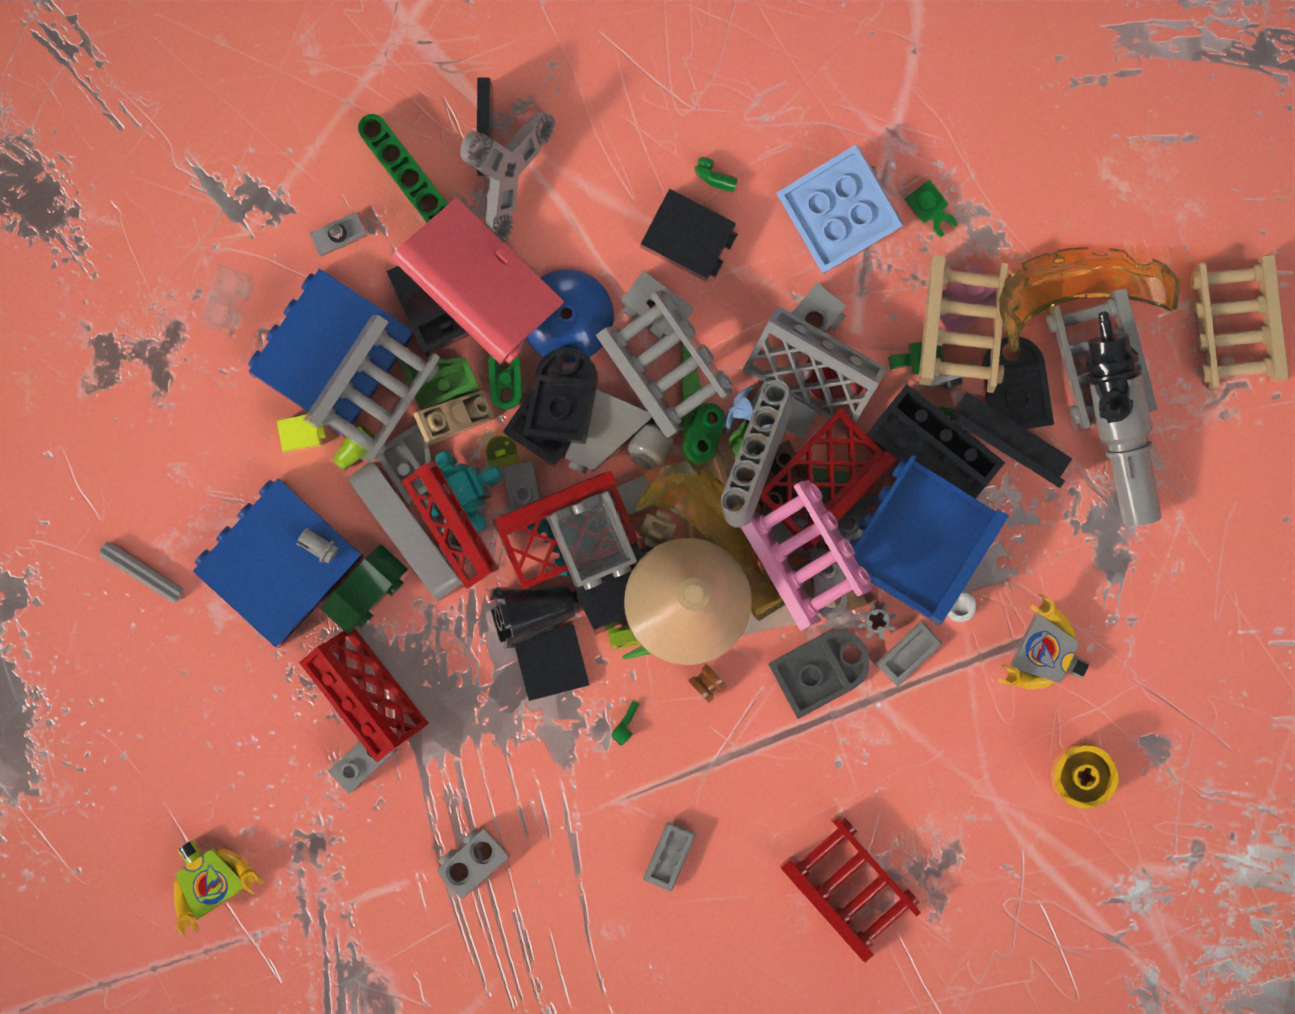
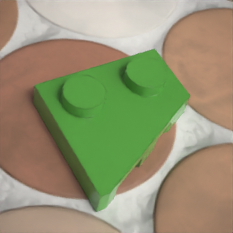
M398 358L407 381L410 383L417 370ZM439 358L436 363L439 366L438 371L429 382L424 381L415 395V399L420 410L460 398L480 389L466 358Z

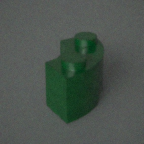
M380 544L331 594L320 609L347 634L356 626L362 629L373 618L374 615L371 611L387 594L392 597L403 586L404 582L401 578L408 568Z

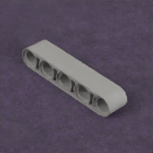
M771 380L763 386L721 496V505L726 522L733 527L746 526L753 518L793 408L788 385L782 380ZM775 398H783L780 401H772ZM772 424L769 428H761L764 425ZM756 451H763L759 455H751ZM745 478H753L750 482H741ZM736 505H742V506H743V507H741L740 509H737V510H732V509H731L732 507H734V506H736Z
M374 461L367 463L347 478L437 602L463 584L457 573Z

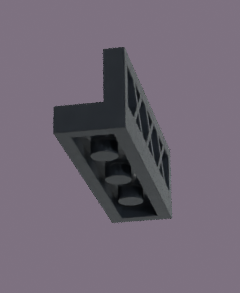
M966 391L950 419L1061 488L1065 482L1061 476L1072 458Z

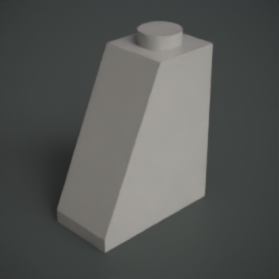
M596 389L586 444H570L565 455V459L570 461L568 467L583 474H586L588 469L594 472L625 445L642 426L649 423L652 416L648 411Z

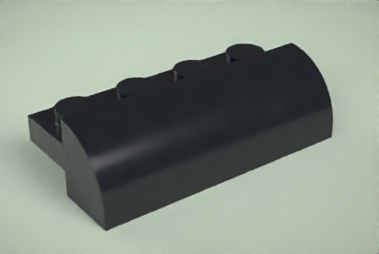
M908 384L903 387L866 434L884 451H889L899 463L901 459L908 462L913 455L916 457L914 461L975 499L1005 464V461Z

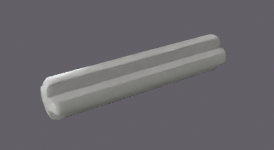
M106 542L100 549V557L172 603H176L182 596L184 590L111 542Z

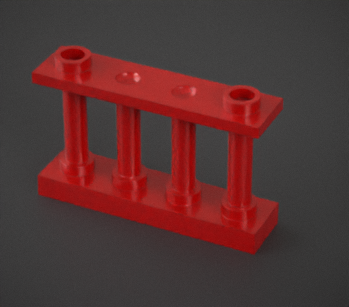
M835 816L831 821L837 829L803 860H797L793 863L788 858L779 867L859 958L866 963L874 956L873 952L869 949L874 945L872 941L908 909L916 917L921 914L916 907L921 902L909 889L903 892L853 835L858 831L846 818L840 821ZM847 838L858 850V853L822 885L818 883L814 887L806 878L811 874L809 870ZM868 862L880 876L843 909L839 907L835 911L827 902L831 898L830 894L863 864ZM889 885L900 900L867 930L856 934L849 926L852 922L851 918Z

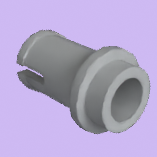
M308 527L305 528L296 545L301 546L320 558V563L325 561L330 564L339 550L333 540L328 542L312 532Z

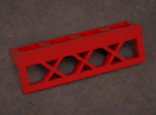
M436 461L425 463L417 468L416 472L402 480L466 589L499 570L498 565ZM421 478L430 496L419 494L413 481ZM434 503L438 506L446 523L435 521L432 516ZM450 530L453 531L462 550L450 546L448 542ZM456 554L461 555L460 561L457 558ZM466 557L469 558L478 575L471 579L464 569Z

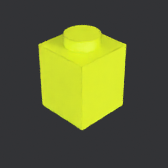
M306 415L277 420L282 451L290 453L323 446L321 438H326L325 425L321 424L320 427L311 426L304 421Z

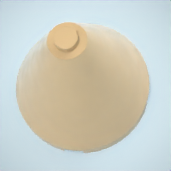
M674 539L651 549L639 560L632 570L625 590V615L634 637L650 654L674 664H703L722 656L742 636L751 612L750 586L742 567L723 548L702 539Z

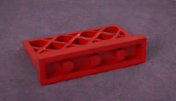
M839 409L764 486L759 500L773 512L784 504H775L766 494L773 487H786V503L792 500L791 487L799 483L791 482V468L793 466H806L807 480L811 484L813 483L812 466H828V483L813 484L818 488H828L829 502L824 506L839 521L897 459L889 451L884 453ZM837 420L847 428L848 439H832V425ZM826 433V439H820ZM814 444H827V461H812L811 447ZM833 444L848 445L849 461H833ZM854 445H864L873 455L867 461H855ZM806 454V461L800 460ZM834 466H849V480L847 483H834ZM855 466H856V467H861V468L855 473ZM785 476V482H779ZM834 488H841V489L835 494V489H834ZM809 512L808 524L802 530L793 522V514L781 521L794 535L814 524ZM820 534L819 536L810 540L801 547L805 551H808L809 549L813 548L823 538V536Z
M605 471L491 519L496 531H498L522 590L569 571L566 564L559 567L548 562L554 546H558L555 536L553 539L536 533L541 520L545 519L547 515L603 491H610L615 502L616 512L618 510L621 516L620 522L625 526L628 533L629 543L632 544L639 541L616 487V480L612 471ZM600 510L594 511V513L605 517L604 512ZM592 512L586 515L582 527L570 522L565 524L580 531L573 548L568 546L573 559L576 553L584 556L574 560L576 567L619 549L616 541L606 538L610 529L608 522L602 536L586 529ZM535 523L532 531L524 528ZM516 530L530 534L524 551L513 548L507 534ZM584 533L600 539L596 551L591 554L577 550ZM534 536L551 543L544 560L528 554ZM604 541L612 544L602 549ZM514 552L522 555L519 563ZM526 557L542 563L538 576L527 581L521 570ZM546 566L554 568L553 570L544 573Z
M355 628L349 634L342 631L326 643H322L299 662L376 763L429 724ZM346 637L353 643L356 651L346 648ZM333 653L338 654V659L334 656ZM347 658L356 661L357 669L347 666ZM365 664L373 669L375 676L365 673ZM352 677L357 679L358 685L355 683ZM366 682L375 685L376 694L366 691ZM384 689L391 692L394 696V701L385 698ZM371 702L377 704V710ZM385 707L395 710V719L386 716ZM403 714L408 715L416 726L404 723ZM390 727L396 729V734L393 732V730H392Z

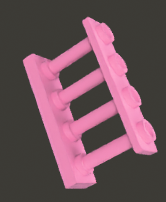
M809 480L794 485L798 493L797 497L765 517L760 515L759 511L754 512L750 523L741 527L801 631L822 621L818 615L819 610L851 590H854L857 596L872 590L869 584L871 582L869 574L862 566L859 567L853 556L855 552L852 545L841 536L837 529L839 526L837 519L830 511L826 510L821 501L822 494L815 484H811ZM806 507L814 524L781 544L776 542L771 534V527ZM821 534L831 551L798 571L792 570L786 560L787 555ZM838 562L846 579L813 599L808 598L802 587L803 582Z

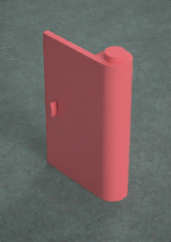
M455 198L406 240L391 258L499 364H502L504 361L508 364L512 363L522 352L519 346L523 340L564 303L536 273L458 198Z

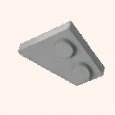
M418 424L413 425L386 443L388 445L387 449L378 460L408 505L414 501L402 480L416 472V469L431 462L429 445L425 442ZM421 478L413 481L419 494L424 495L429 492Z

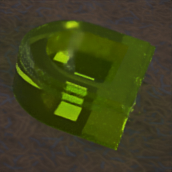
M503 435L495 436L487 443L485 453L489 466L502 468L521 462L517 447L509 437Z

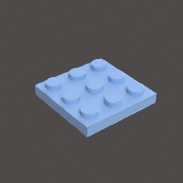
M857 144L776 193L822 274L827 273L905 226Z

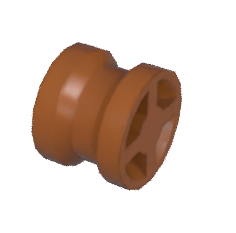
M707 664L702 667V672L697 677L692 676L688 680L708 703L714 699V694L717 691H723L727 687Z

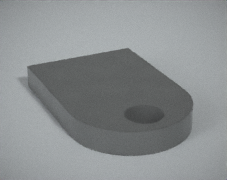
M836 630L816 637L768 663L794 714L799 719L858 687L867 676L870 659L866 646L857 636L846 631ZM849 645L857 646L861 652L860 659L853 664L847 663L843 658V650Z

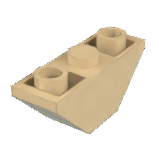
M483 390L414 413L420 431L428 445L450 439L495 419Z

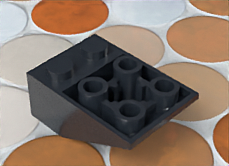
M399 266L387 271L407 319L426 356L470 336Z

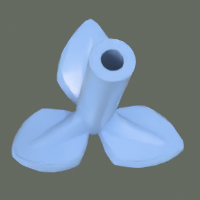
M752 385L743 389L733 399L734 405L728 409L726 414V434L730 435V427L735 418L750 421L754 408L746 397L754 389ZM772 424L764 425L761 428H769Z

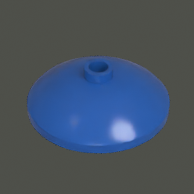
M563 269L542 276L541 279L564 303L526 338L534 350L544 357L549 352L562 347L579 349L588 357H591L603 347L596 334L604 328L613 326L614 311L608 292L594 277L578 270ZM568 308L572 310L573 314L570 319H563L560 314L563 309ZM568 357L563 363L576 362V358Z

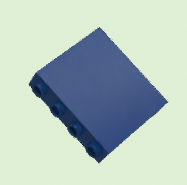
M320 268L315 275L310 273L301 286V289L304 291L299 299L295 300L293 298L283 312L286 317L281 325L275 324L266 337V340L269 341L262 352L257 350L248 363V366L251 367L248 371L251 377L259 379L307 412L310 411L372 315H379L387 320L388 324L384 328L388 331L387 335L403 346L407 347L414 337L412 329ZM373 345L367 354L370 357L369 361L387 373L390 372L398 360L397 356L381 345ZM356 371L350 380L353 383V388L370 399L381 385V383L363 371L360 373ZM340 397L332 407L336 410L335 414L354 425L363 411L362 408L347 398L341 399ZM327 424L328 426L333 428L334 432L345 438V435L343 433H341L331 425Z
M912 455L908 462L901 459L892 476L897 478L891 489L887 486L883 488L875 501L880 504L874 515L868 512L859 526V529L864 532L858 541L851 539L850 544L854 549L855 554L853 556L859 567L862 566L869 574L870 583L940 626L1009 515L1000 509L994 511L914 461L916 457Z
M278 478L275 482L269 480L260 489L258 494L261 497L254 505L248 503L238 513L237 517L240 520L233 528L227 526L216 537L219 543L211 551L206 549L197 557L194 563L198 566L193 570L200 579L275 648H280L364 556L285 485V482ZM308 527L312 532L328 542L332 540L335 542V546L339 550L330 564L325 561L320 563V558L301 546L296 545L298 538L305 528Z

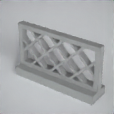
M777 306L742 370L762 382L765 380L784 381L782 374L795 373L799 385L790 386L787 384L792 396L819 411L818 414L827 419H830L837 411L836 406L849 404L853 414L851 420L856 423L887 368ZM772 334L782 340L784 347L772 349L767 338L768 335ZM801 351L807 354L812 362L799 364L794 352ZM787 353L792 366L779 368L775 355ZM767 357L771 369L762 370L753 364L754 360ZM829 367L835 370L839 378L826 380L822 368ZM815 369L819 381L806 383L802 371ZM856 382L868 390L866 394L853 396L849 383ZM842 385L846 397L833 399L829 387ZM822 388L826 400L817 401L811 398L809 390ZM839 420L835 422L837 425L847 430V428Z

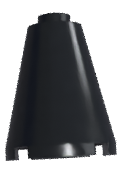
M567 586L528 587L524 590L521 587H496L489 591V600H496V607L491 609L499 641L500 643L505 642L504 649L513 648L574 617L575 610L579 609L576 592H570Z

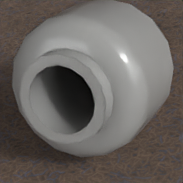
M653 421L651 424L646 423L632 436L628 444V451L631 454L632 462L644 469L652 470L654 467H660L665 463L674 445L672 437L666 438L657 423Z

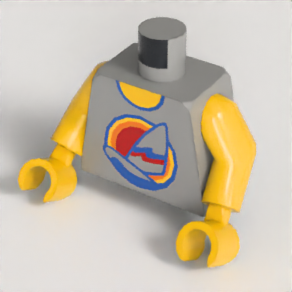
M1041 593L1038 595L1043 600L1040 607L1031 604L1030 608L1038 614L1033 615L1010 665L1001 666V668L1007 669L1008 675L1004 680L998 678L999 683L1033 690L1049 688L1054 682L1060 683L1066 672L1079 679L1084 677L1090 663L1074 655L1079 646V642L1075 640L1076 631L1066 615L1047 596Z

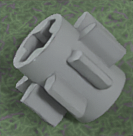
M870 602L869 607L871 611L868 613L859 611V614L865 618L864 623H860L858 628L866 627L869 630L866 636L868 639L872 637L873 633H878L879 638L883 640V631L886 629L889 631L895 630L889 623L890 619L896 617V614L888 615L885 612L887 609L886 603L880 609H876L875 604ZM878 613H881V620L885 622L884 626H877L875 629L871 628L873 622L869 620L870 615L876 616Z

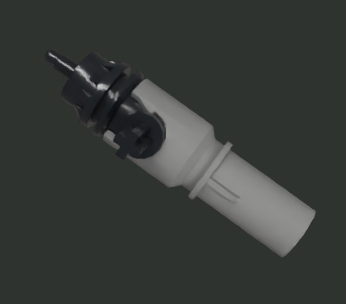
M1103 311L1098 314L1101 336L1088 341L1090 354L1085 364L1086 369L1093 372L1087 374V378L1090 381L1099 437L1108 444L1105 455L1111 460L1122 523L1124 526L1130 527L1142 526L1162 519L1149 451L1153 448L1152 441L1147 440V435L1151 432L1152 425L1142 372H1140L1142 367L1141 364H1134L1139 361V355L1130 346L1129 335L1127 333L1114 334L1109 313Z

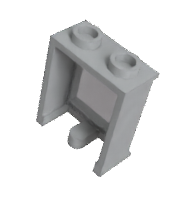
M603 491L546 516L573 579L574 586H584L585 590L603 583L601 577L611 573L614 578L631 571L630 565L637 562L608 491Z

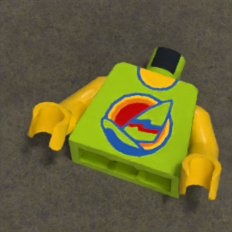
M193 840L189 841L177 850L187 866L175 874L177 879L173 883L174 907L178 918L176 928L184 938H187L185 930L187 927L192 926L193 930L198 933L200 927L193 917L196 920L200 919L242 889L255 894L252 890V884L257 881L264 885L265 880L255 873L244 856L226 848L218 850L216 847L202 854Z

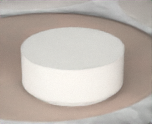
M962 591L948 613V618L955 622H965L971 619L976 611V602L973 596L968 592Z

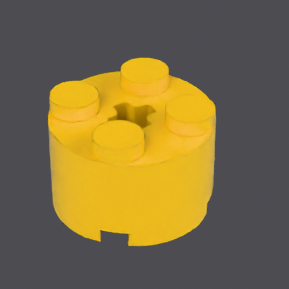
M1078 744L1067 747L1056 757L1051 768L1053 790L1064 802L1078 808L1091 809L1104 804L1111 799L1118 786L1119 775L1113 759L1107 752L1095 746ZM1088 768L1087 774L1091 775L1090 781H1084L1081 785V779L1077 777L1079 771L1084 772Z

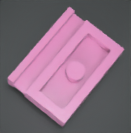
M979 265L970 271V273L985 274ZM953 283L942 291V297H947V301L995 306L996 289ZM946 313L945 316H940L939 320L948 332L963 333L984 317Z

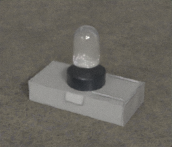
M357 212L311 232L310 236L320 257L366 237L367 234Z
M972 362V363H969V364H967V365H976V364H975V362ZM940 374L939 377H934L931 386L926 385V387L932 389L935 386H942V384L945 389L963 384L962 378L965 377ZM961 389L950 392L954 408L957 407L963 398Z

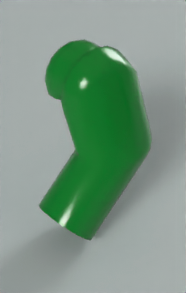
M700 157L698 159L697 166H694V171L699 178L712 187L734 192L737 186L736 177L712 170L714 161L710 158Z

